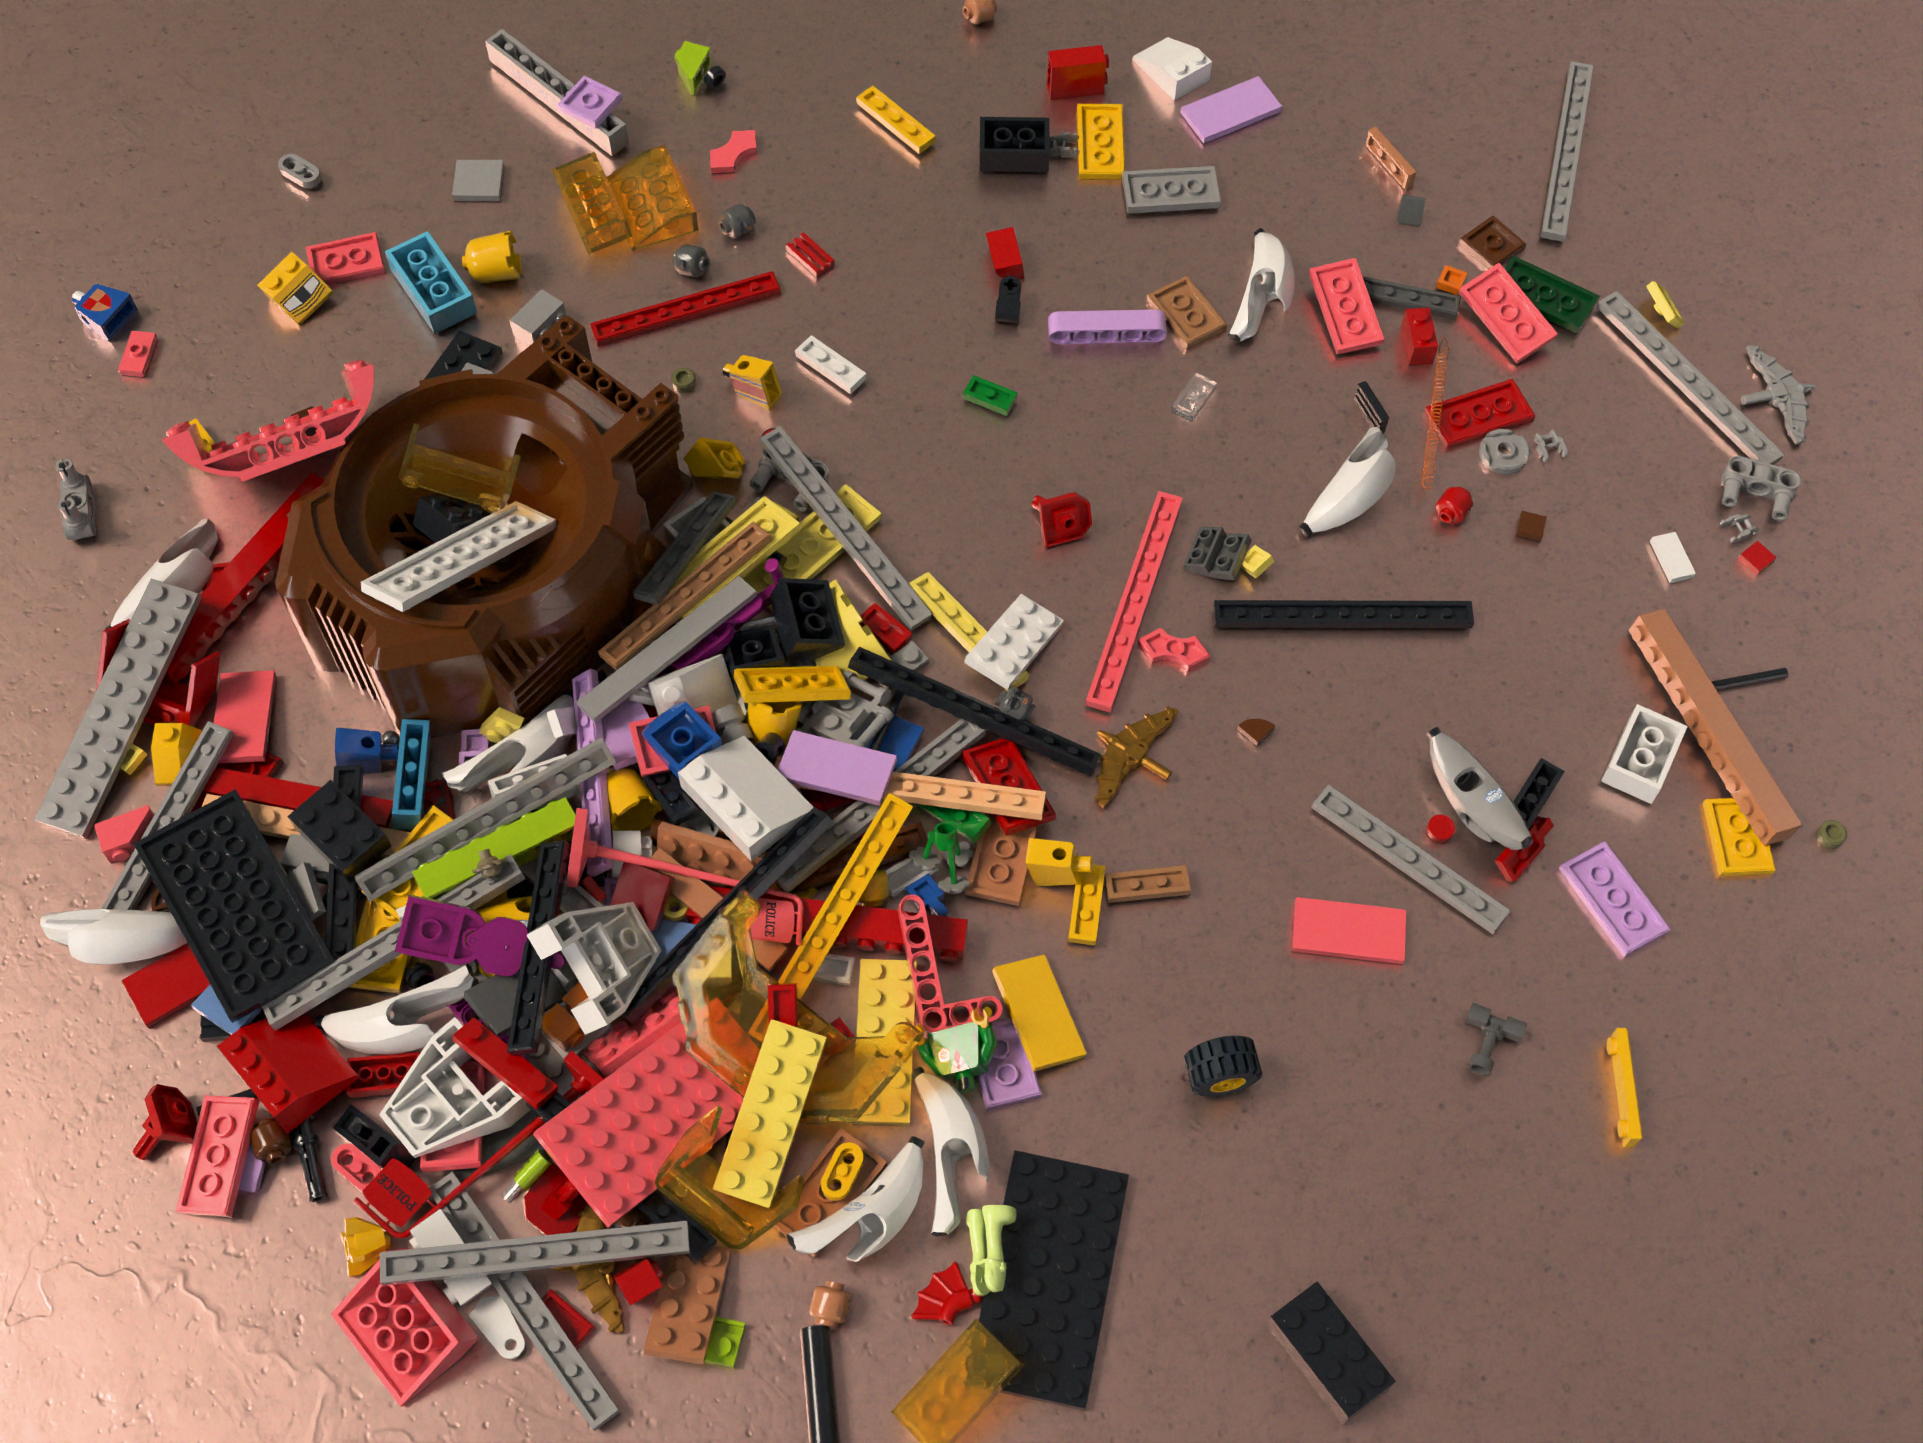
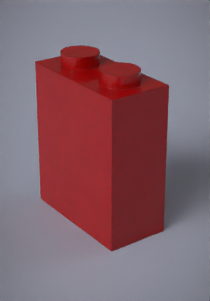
M1102 45L1048 51L1046 85L1050 100L1102 95L1104 93V85L1108 84L1106 68H1109V56L1104 54Z

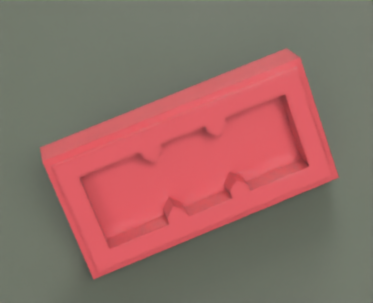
M131 331L118 368L120 375L145 377L158 340L156 333Z

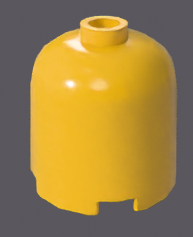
M506 231L472 239L466 246L465 256H462L464 270H468L472 278L479 283L520 279L522 262L520 253L515 254L513 244L517 243L513 232Z
M800 701L748 703L745 724L749 725L754 737L751 743L755 746L761 738L771 732L778 734L783 739L785 749L792 731L796 730L802 708Z
M621 768L606 773L611 829L616 831H640L641 833L647 830L652 820H656L654 818L656 813L661 811L662 808L640 774L630 768Z

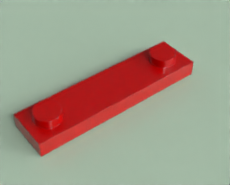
M474 1017L452 1035V1040L536 1110L558 1092V1085L521 1055L512 1056L507 1052L508 1045Z

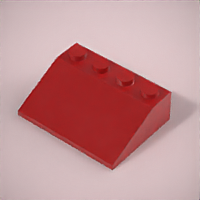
M306 1013L276 1031L270 1026L267 1018L241 1027L217 1045L218 1049L287 1134L360 1078Z

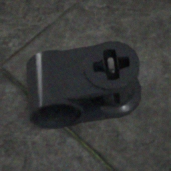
M1006 276L1001 280L996 303L995 321L1019 323L1021 282L1017 277Z

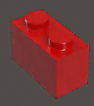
M1430 307L1406 309L1401 324V331L1409 366L1433 364L1438 349V342Z
M642 1258L613 1275L626 1301L631 1306L662 1287L660 1279L664 1275L656 1261L652 1260L649 1262L647 1258Z

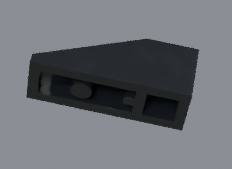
M350 1104L333 1127L334 1130L382 1168L391 1159H396L410 1168L416 1159L397 1137L352 1104Z

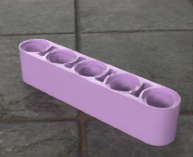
M1161 310L1058 311L1051 313L1048 317L1049 340L1055 344L1160 342L1167 337L1165 313Z

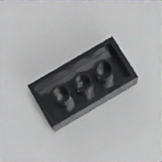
M1318 1281L1271 1315L1266 1323V1326L1342 1425L1346 1424L1382 1396L1396 1382Z

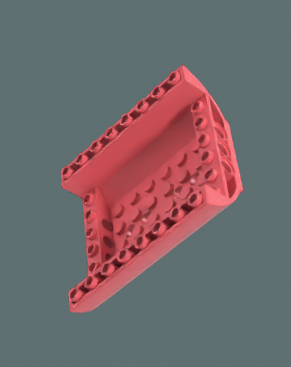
M355 360L344 364L345 370H342L341 374L352 400L347 401V398L343 397L332 401L333 406L327 409H323L321 405L307 410L309 415L299 418L298 414L283 419L285 422L283 425L275 427L274 423L260 427L261 432L251 436L250 432L235 436L236 442L226 444L224 440L210 445L211 451H207L196 423L190 425L189 421L171 427L166 432L167 436L162 441L175 455L202 471L220 476L240 477L242 482L346 444L344 439L356 428L371 400L374 385V366L371 363H366L365 360ZM308 428H317L314 435L307 436L305 434ZM283 437L292 438V442L287 445L280 443L279 440ZM263 446L267 449V452L258 453L254 448Z

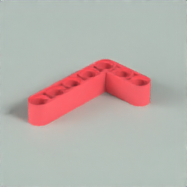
M916 895L905 896L899 903L898 915L919 1023L924 1026L925 1031L928 1033L973 1022L971 1013L976 1007L978 1008L979 1015L985 1018L981 1011V1006L985 1001L992 1002L996 1007L995 1014L988 1019V1022L997 1020L1002 1013V1004L993 996L944 1005L924 902ZM908 901L915 902L919 907L918 914L915 916L907 915L904 912V904ZM912 929H920L923 932L924 940L922 943L915 944L910 941L909 932ZM923 956L929 960L930 967L926 972H920L915 968L914 962L917 957ZM924 984H929L934 988L935 996L933 999L925 1000L921 997L920 988ZM957 1007H964L968 1012V1018L964 1023H959L954 1019L953 1012ZM935 1012L940 1016L941 1022L937 1028L927 1026L925 1018L928 1013Z

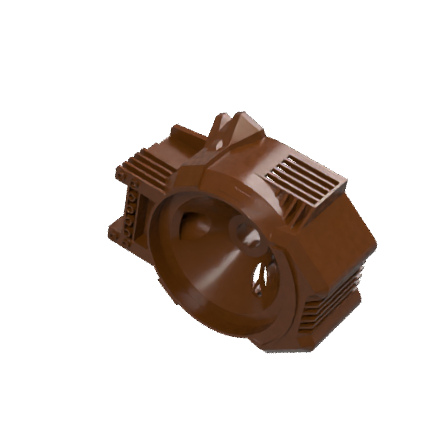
M570 316L562 317L497 374H474L472 369L420 380L419 387L403 393L379 408L355 430L346 441V444L342 446L331 464L323 483L292 502L291 511L286 514L288 525L275 581L276 588L313 664L322 671L341 673L346 671L349 680L352 682L356 680L360 689L364 690L367 688L371 698L374 700L378 698L380 705L386 708L399 736L402 719L430 720L431 738L460 733L461 730L480 729L482 723L499 707L523 717L521 725L523 727L556 699L564 695L566 690L573 691V678L589 669L597 671L606 662L599 656L598 651L615 637L618 629L624 630L654 605L635 599L633 591L668 548V546L653 535L693 487L692 479L679 469L676 453L680 449L679 443L685 437L682 431L683 424L679 412L680 406L677 403L678 395L660 383L642 399L592 362L585 327ZM453 490H462L476 502L490 503L494 501L497 509V505L503 500L508 505L517 501L556 519V527L553 531L510 553L509 562L492 563L404 612L361 591L362 581L419 552L404 546L399 541H417L427 547L435 544L431 540L417 534L407 518L414 519L419 497L429 496L434 493L441 494L452 492ZM400 518L408 532L391 533L390 527L392 522Z

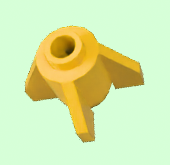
M358 1217L344 1219L345 1232L341 1233V1240L347 1257V1273L349 1277L365 1272L379 1261L380 1252H386L387 1249L391 1248L390 1235L387 1231L384 1232L380 1225Z

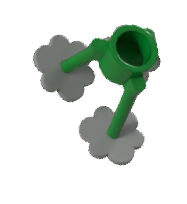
M941 822L935 826L934 831L928 832L926 848L918 847L917 850L910 851L909 857L914 860L915 866L930 871L934 870L935 866L940 864L937 852L932 849L935 843L937 848L943 851L942 857L947 860V864L950 867V877L940 881L938 887L949 894H958L965 890V887L970 886V882L964 876L957 877L956 865L959 867L966 866L974 854L970 850L968 842H958L957 826L950 822Z

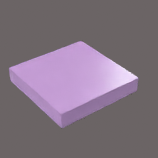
M584 75L557 104L558 111L597 129L623 100L622 93Z

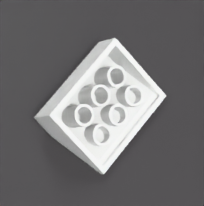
M745 736L698 756L678 772L681 788L751 862L784 837L813 808Z

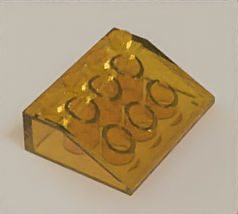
M665 145L641 152L602 180V185L632 251L699 230L696 210Z

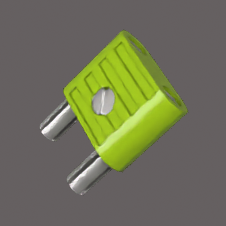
M539 1148L515 1174L513 1183L504 1191L503 1198L504 1200L507 1199L506 1202L511 1203L523 1189L527 1191L552 1164V1158L545 1151Z

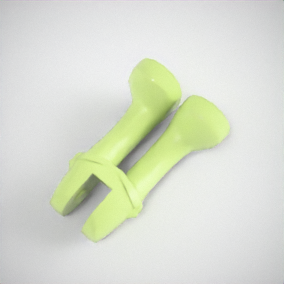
M986 1205L982 1207V1210L971 1209L966 1213V1224L969 1228L973 1251V1262L970 1264V1278L973 1292L976 1295L984 1296L990 1291L1000 1292L1004 1289L1007 1267L1003 1257L1001 1233L1004 1225L1015 1222L1016 1209L1014 1207ZM986 1239H987V1256H986Z

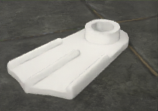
M500 1294L481 1298L469 1314V1317L503 1358H517L524 1351L525 1340L509 1307ZM509 1342H517L514 1350H507L506 1347Z

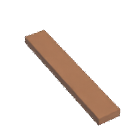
M660 848L650 857L682 866ZM654 869L675 878L670 894L702 919L723 899L722 896L698 878ZM744 914L728 928L724 936L727 935L732 943L770 972L788 949L780 942L749 939L746 931L747 916Z

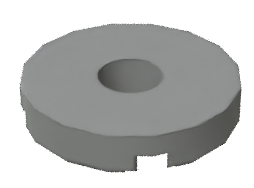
M1509 429L1490 431L1479 447V457L1482 463L1491 471L1499 474L1519 472L1525 467L1530 455L1529 445L1525 438L1514 434V431ZM1505 448L1510 451V454H1502L1498 449Z

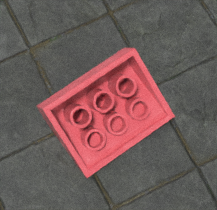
M402 1248V1249H395V1250H387V1252H388V1251H397V1250H407V1249H409V1248ZM380 1259L331 1313L332 1317L400 1407L406 1405L455 1364L479 1339L434 1280L381 1285Z

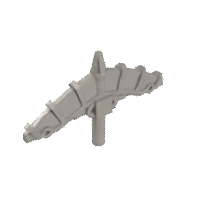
M1748 345L1746 350L1750 357V362L1764 376L1767 387L1762 392L1742 395L1741 403L1746 405L1768 400L1770 405L1779 408L1784 415L1787 435L1791 437L1794 444L1797 445L1805 442L1804 429L1805 426L1809 425V420L1806 418V409L1809 408V403L1805 401L1804 394L1815 389L1816 385L1798 383L1792 376L1791 370L1787 371L1778 364L1775 357L1771 358L1759 350L1760 347L1757 345Z

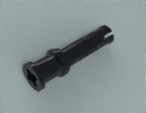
M312 1114L292 1130L294 1136L292 1145L296 1151H299L309 1202H318L328 1198V1193L316 1147L320 1140L314 1131L312 1123L314 1114Z

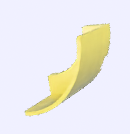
M835 579L829 585L845 646L815 659L814 662L817 666H839L842 674L850 670L856 673L858 678L865 680L868 678L867 676L860 675L848 668L850 659L859 647L886 659H891L868 625L861 626L860 623L863 621L860 617L861 615Z

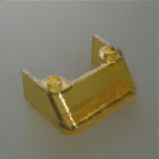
M414 423L398 475L399 479L403 481V485L409 488L421 487L481 505L484 510L490 512H497L505 507L512 491L521 456L515 454L508 471L505 472L414 444L419 429V424Z
M718 1105L686 1130L659 1168L655 1184L660 1192L724 1245L731 1249H743L798 1208L804 1177L799 1175L783 1188H777L770 1209L713 1190L721 1165L706 1152L712 1148L723 1110Z

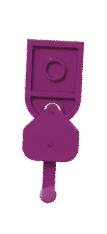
M772 558L765 564V570L771 573L774 583L757 594L756 598L671 663L669 666L674 671L711 658L731 642L735 630L771 605L770 594L779 579L785 578L777 559Z
M409 894L395 952L455 965L467 964L477 959L485 972L500 976H511L521 966L523 950L528 938V930L525 924L519 920L497 917L486 924L482 915L472 908ZM561 950L553 954L551 968L560 969L565 963Z

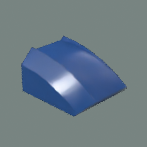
M686 701L671 706L646 725L642 732L648 744L678 779V772L698 756L722 746L720 736Z

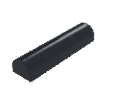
M1540 758L1513 801L1525 820L1528 829L1532 826L1565 772Z
M825 1325L805 1327L800 1330L809 1443H840L830 1327Z

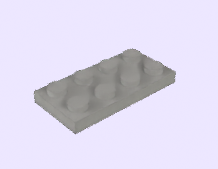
M1215 166L1122 171L1127 214L1220 208L1221 200Z

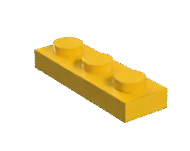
M1094 864L1092 872H1079L1078 882L1075 884L1068 942L1096 945L1106 866Z

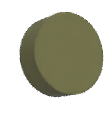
M679 368L673 372L671 381L676 391L686 393L695 388L696 376L691 369Z
M1828 820L1823 822L1818 828L1817 838L1827 848H1838L1846 840L1847 831L1840 822Z

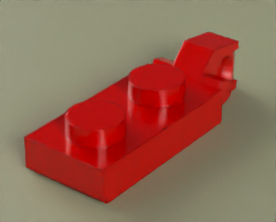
M1536 817L1529 829L1533 839V843L1529 847L1519 850H1511L1506 847L1495 860L1506 881H1516L1546 846L1544 837L1554 827L1550 818Z

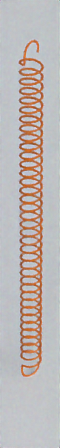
M1442 338V342H1443V339L1446 340L1447 346H1441V347H1448V341H1447V339H1446V338ZM1440 345L1436 364L1433 400L1444 397V391L1437 390V387H1435L1437 386L1436 384H1444L1437 382L1436 378L1438 376L1436 375H1438L1437 373L1447 372L1449 351L1442 350ZM1438 364L1446 366V368H1440ZM1438 369H1445L1446 371H1438ZM1436 391H1442L1443 393L1437 394ZM1433 400L1430 412L1431 415L1427 438L1428 441L1425 453L1426 456L1424 461L1425 464L1429 462H1435L1428 461L1426 459V457H1428L1427 453L1429 452L1427 451V449L1429 447L1436 448L1438 446L1436 443H1438L1437 439L1439 438L1438 431H1432V428L1430 427H1432L1431 425H1439L1441 423L1439 421V423L1436 424L1432 423L1431 421L1433 417L1440 418V416L1433 415V410L1436 409L1442 412V406L1440 409L1434 408L1433 404L1435 402H1433ZM1431 432H1437L1438 434H1437V435H1432V434H1430V433H1431ZM1430 436H1437V439H1432ZM1435 463L1434 465L1427 466L1424 464L1423 480H1425L1424 476L1426 474L1433 475V473H1427L1425 469L1433 471Z

